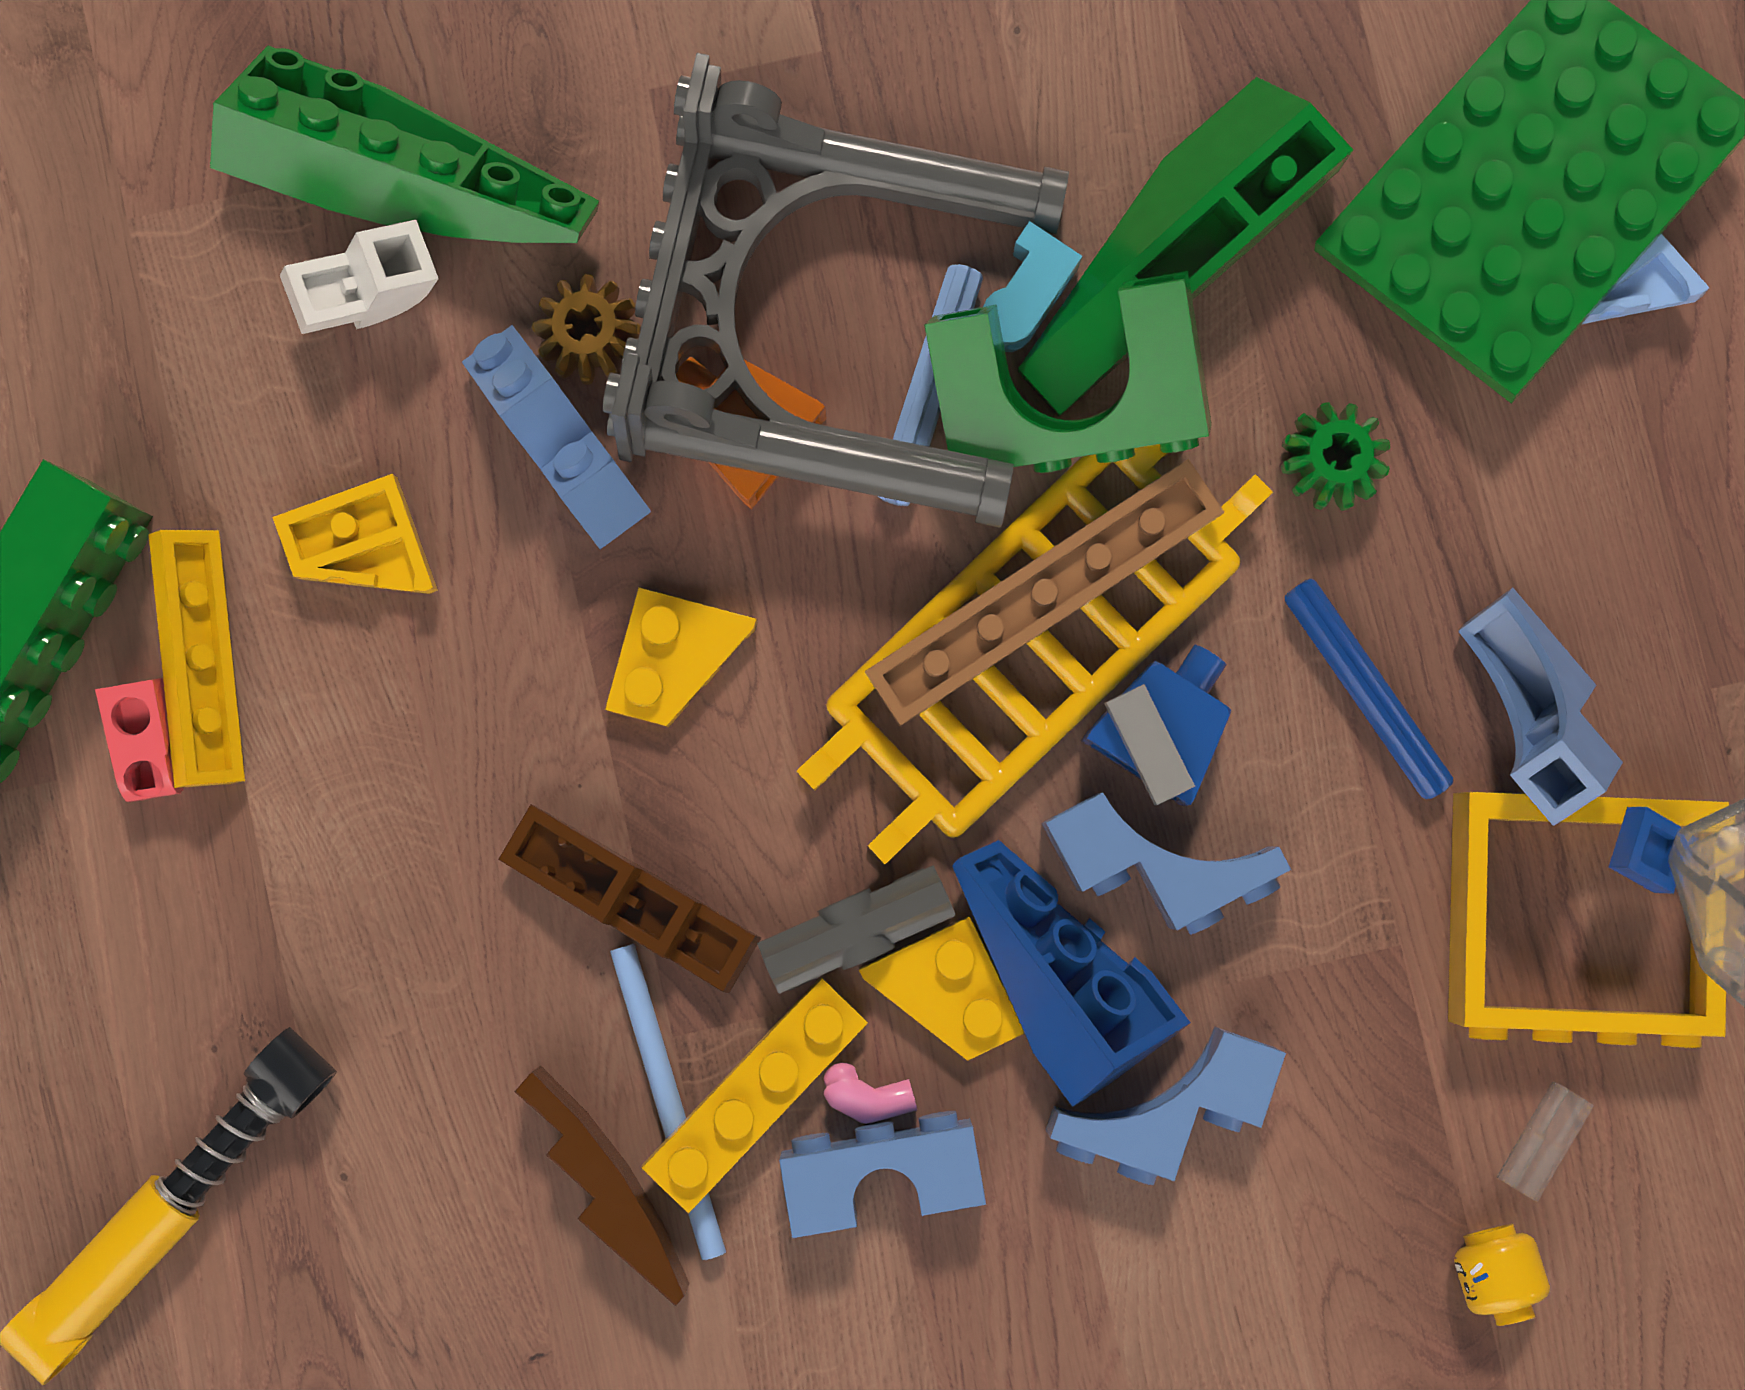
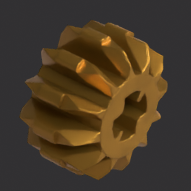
M585 274L580 281V291L573 292L566 280H560L557 283V288L563 299L558 303L551 298H541L539 306L551 318L540 319L533 322L532 330L536 336L547 339L538 348L541 358L544 361L558 358L555 371L563 379L570 376L578 367L579 377L584 385H591L593 383L595 367L601 366L607 377H609L610 373L618 374L612 359L615 356L623 359L626 345L624 341H627L629 337L639 338L641 330L639 323L628 320L635 313V303L631 298L617 301L620 289L617 283L613 281L605 283L597 292L593 276ZM595 320L600 333L596 337L591 334H585L580 339L575 327L579 323L590 326Z

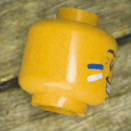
M1514 1224L1493 1227L1463 1236L1466 1246L1456 1252L1454 1263L1470 1311L1478 1315L1493 1314L1497 1326L1514 1324L1534 1318L1535 1314L1532 1305L1544 1300L1550 1292V1285L1534 1238L1525 1233H1516Z

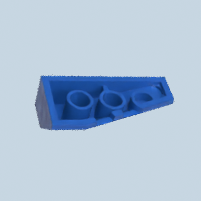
M997 840L960 857L952 865L1033 1054L1072 1107L1111 1084L1191 1023L1151 970L1136 957L1127 963L1101 941L1105 934L1101 927L1090 918L1084 924H1081L1057 903V890L1001 841Z

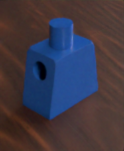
M1194 644L1176 673L1163 664L1154 661L1121 694L1123 695L1145 684L1195 787L1171 798L1181 806L1191 805L1195 799L1231 713V709L1227 705L1208 694L1227 664L1212 652ZM1107 710L1086 732L1081 741L1141 779Z

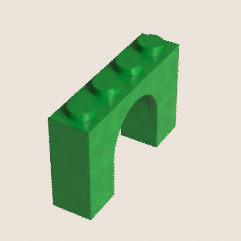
M1188 271L1123 282L1118 290L1130 364L1127 387L1111 407L1098 415L1081 420H1061L1049 417L1035 410L1020 396L1009 374L997 305L934 315L924 326L948 451L1013 463L1014 467L1033 464L1034 472L1045 473L1070 467L1072 465L1071 458L1096 454L1097 462L1109 463L1135 456L1134 448L1160 444V449L1163 453L1180 452L1198 447V438L1209 436L1212 422Z

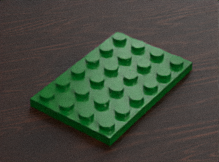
M1530 0L1316 240L1314 251L1512 404L1745 139V99L1608 0Z

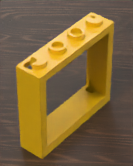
M1453 793L1448 1022L1469 1027V1038L1483 1040H1508V1029H1532V1040L1542 1042L1572 1043L1573 1031L1597 1032L1596 1042L1602 1044L1637 1045V1034H1660L1661 1045L1701 1048L1702 1036L1725 1037L1729 802L1597 797L1559 822L1622 825L1627 807H1648L1681 827L1692 828L1689 1014L1484 1006L1488 820L1549 822V820L1526 794Z

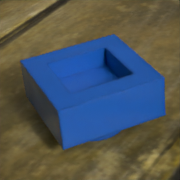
M1627 807L1609 868L1653 893L1674 894L1692 833L1648 807Z

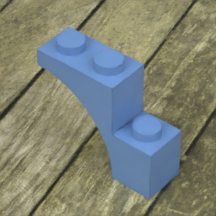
M513 325L501 333L490 335L476 346L473 354L462 361L498 415L531 456L559 497L599 549H602L651 512L619 466Z
M1511 588L1467 621L1458 632L1487 670L1507 710L1516 748L1514 767L1510 776L1549 822L1555 826L1605 793L1623 761L1580 712L1597 685L1516 590Z
M1104 793L1095 794L1041 823L1077 891L1083 892L1092 887L1097 896L1103 895L1129 881L1131 877L1126 869L1135 864L1168 928L1179 930L1186 926L1190 935L1200 932L1222 920L1224 915L1220 907L1242 896L1246 905L1275 892L1281 887L1276 878L1291 870L1280 847L1268 846L1252 854L1221 861L1195 860L1166 851L1143 838L1124 822L1111 806Z
M1214 1026L1209 1041L1200 1057L1191 1069L1165 1092L1147 1102L1119 1111L1091 1113L1053 1106L1045 1130L1051 1139L1059 1141L1056 1151L1072 1159L1093 1164L1097 1154L1120 1162L1117 1172L1135 1181L1154 1185L1157 1176L1175 1181L1199 1107L1206 1109L1203 1120L1228 1130L1240 1132L1243 1122L1262 1128L1286 1053L1273 1046Z

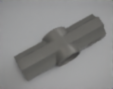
M934 865L894 880L893 883L871 892V889L868 888L817 911L819 916L762 940L757 945L769 975L780 994L815 980L820 975L838 967L846 970L871 960L895 948V942L956 915Z

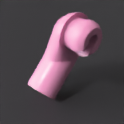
M848 1063L832 1065L824 1073L823 1080L826 1086L824 1096L829 1105L860 1123H873L918 1110L909 1079L874 1089L862 1080H859L855 1067Z

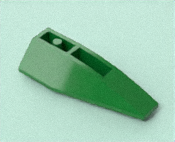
M267 45L213 103L210 168L330 211L387 226L417 220L420 231L425 233L511 243H578L598 211L599 200L396 92L364 80L355 72L345 69H333L305 59L301 54L290 49L274 48Z
M1258 77L1253 79L1163 158L1017 370L1019 374L1054 413L1060 417L1129 356L1118 290L1123 282L1188 271L1192 300L1195 299L1335 176L1353 152L1352 147L1310 102Z

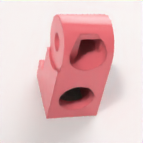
M163 678L95 689L116 783L125 801L136 802L181 794L184 787L174 788Z

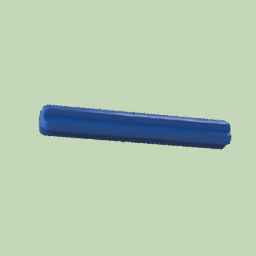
M1308 579L1290 590L1285 595L1286 604L1419 795L1424 799H1431L1446 791L1453 784L1452 775L1318 583L1313 579Z

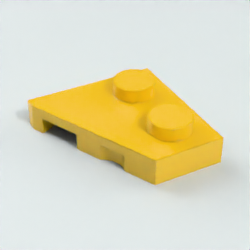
M394 474L272 517L293 577L301 580L425 594L438 591L398 477Z
M970 916L859 968V972L866 982L967 1061L1024 1034L1017 1014Z

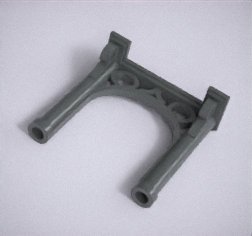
M696 53L691 77L681 75L676 89L674 115H679L676 145L684 147L680 164L670 163L665 176L663 202L670 203L666 222L656 221L651 235L649 259L657 260L653 279H642L637 294L635 316L643 318L639 339L630 337L627 339L622 359L621 375L609 374L604 393L603 412L609 413L607 435L613 436L616 439L619 460L632 462L633 454L645 457L647 450L973 515L976 516L975 523L1001 528L1012 480L1013 463L812 423L791 414L775 403L755 381L743 359L737 340L734 320L737 292L747 263L764 237L785 217L815 201L848 195L873 197L1025 228L1030 221L1047 233L1056 234L1063 209L1069 171L1044 166L1043 172H1037L819 128L781 115L782 101L780 97L763 85L741 80L729 81L721 85V67L710 65L709 55ZM714 159L721 160L714 167H712ZM767 170L806 178L777 193ZM732 180H745L752 183L758 189L763 203L758 210L742 220H731L723 217L715 207L720 188ZM702 217L707 229L717 238L722 239L723 242L719 250L711 257L700 261H691L700 218ZM721 279L718 296L716 287L713 283ZM684 292L694 296L702 303L706 311L707 325H691L679 330L674 335ZM718 324L719 331L715 330L709 325ZM696 346L713 349L720 356L726 368L720 378L711 387L704 390L679 382L676 377L682 355L688 349ZM736 390L759 419L726 413L714 408L718 407Z

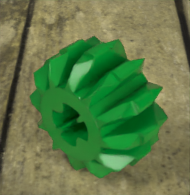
M1322 403L1317 408L1316 419L1303 413L1295 420L1294 423L1300 435L1288 434L1282 441V447L1286 451L1297 455V457H1292L1281 464V471L1283 474L1289 475L1300 472L1302 479L1294 485L1292 492L1296 496H1300L1311 487L1315 489L1313 507L1322 510L1325 508L1333 495L1341 511L1348 510L1354 506V493L1358 497L1368 500L1377 492L1372 479H1383L1389 473V466L1374 457L1390 449V441L1387 439L1371 440L1369 434L1378 427V418L1371 417L1361 425L1355 423L1358 415L1356 404L1349 403L1345 406L1338 418L1335 408L1331 403ZM1332 444L1336 445L1335 453L1342 449L1347 456V461L1338 470L1335 469L1336 461L1328 464L1323 456V453Z

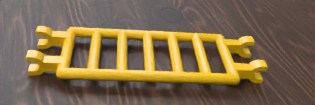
M1160 444L1134 448L1135 456L1114 462L1140 490L1161 477L1154 466L1168 453L1161 452ZM1096 454L1080 457L828 698L827 710L842 728L796 772L816 790L860 747L868 753L913 801L867 845L884 864L896 855L931 820L948 837H959L1238 570L1240 557L1224 539L1273 493L1256 474L1221 506L1224 513L1220 517L1188 537V540L1210 562L1183 588L1155 559L1134 573L1164 604L1138 631L1131 626L1102 594L1080 608L1119 648L1092 675L1048 630L1027 643L1036 655L1073 692L1046 719L994 665L973 679L1027 736L1001 762L976 739L941 701L919 714L936 734L981 779L954 807L857 706L875 689L866 676L865 671L956 612L976 592L982 595L1001 581L994 574L1021 549L1035 560L1055 547L1043 535L1041 530L1067 505L1086 525L1107 513L1108 510L1086 489L1112 463L1097 462Z

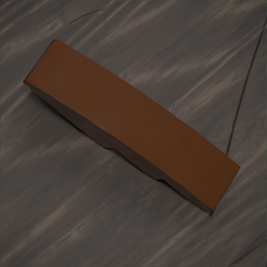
M530 804L498 859L600 923L612 926L660 957L672 960L725 993H730L757 947V943L761 940V937L703 902Z
M539 1066L527 1076L514 1092L563 1135L546 1156L594 1198L577 1219L676 1306L685 1296L689 1281L662 1220L630 1166L589 1113L542 1066Z

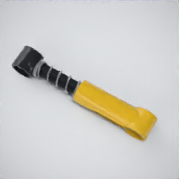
M291 1027L281 1032L256 1056L245 1070L244 1075L247 1077V1083L243 1086V1092L236 1094L239 1101L224 1117L216 1115L218 1123L203 1139L196 1137L198 1145L183 1161L175 1159L177 1167L168 1177L150 1176L52 1284L30 1301L0 1332V1345L40 1384L45 1385L52 1380L87 1345L96 1328L198 1221L200 1214L197 1207L203 1206L205 1193L211 1186L224 1183L226 1180L225 1171L233 1163H240L245 1160V1150L253 1141L264 1140L266 1137V1127L269 1124L279 1123L284 1116L291 1119L297 1116L323 1091L334 1078L337 1071Z

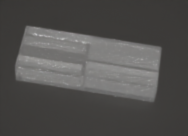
M1552 1082L1502 1166L1497 1178L1538 1202L1594 1105L1559 1083Z

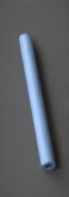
M630 944L611 950L610 953L664 1135L667 1139L686 1119V1115L635 944ZM708 1192L688 1214L702 1260L712 1259L726 1253Z

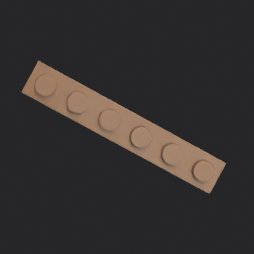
M1187 459L867 669L865 674L901 727L1220 517L1224 511L1191 461Z

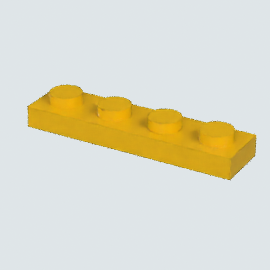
M159 530L148 535L174 788L245 781L219 530Z
M819 978L641 1165V1168L689 1214L868 1022L823 978Z

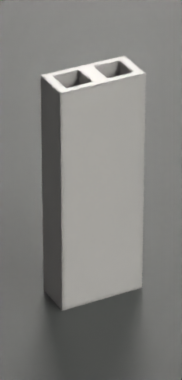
M1145 684L1105 703L1154 805H1159L1195 787Z

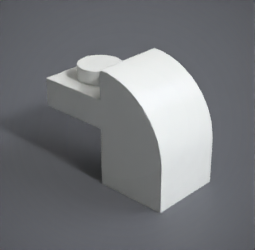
M417 220L356 232L345 253L286 265L280 274L301 334L354 322L356 329H360L385 321L421 302L439 279Z

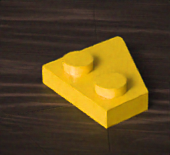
M638 587L605 710L669 727L685 710L690 700L698 691L706 686L722 668L723 663L739 645L755 631L757 619Z

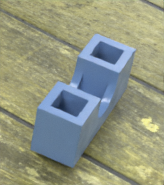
M945 1111L919 1117L920 1127L894 1131L893 1122H881L855 1128L856 1138L831 1142L829 1133L810 1134L792 1139V1149L782 1151L779 1159L792 1238L857 1227V1211L854 1199L856 1187L866 1175L879 1169L897 1170L913 1182L918 1193L922 1216L986 1205L974 1130L970 1118L958 1120L956 1111Z

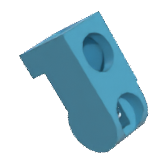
M1030 221L1016 240L1013 256L1023 263L1006 288L993 292L986 299L983 306L997 305L1005 352L1017 351L1031 340L1078 271L1082 255Z

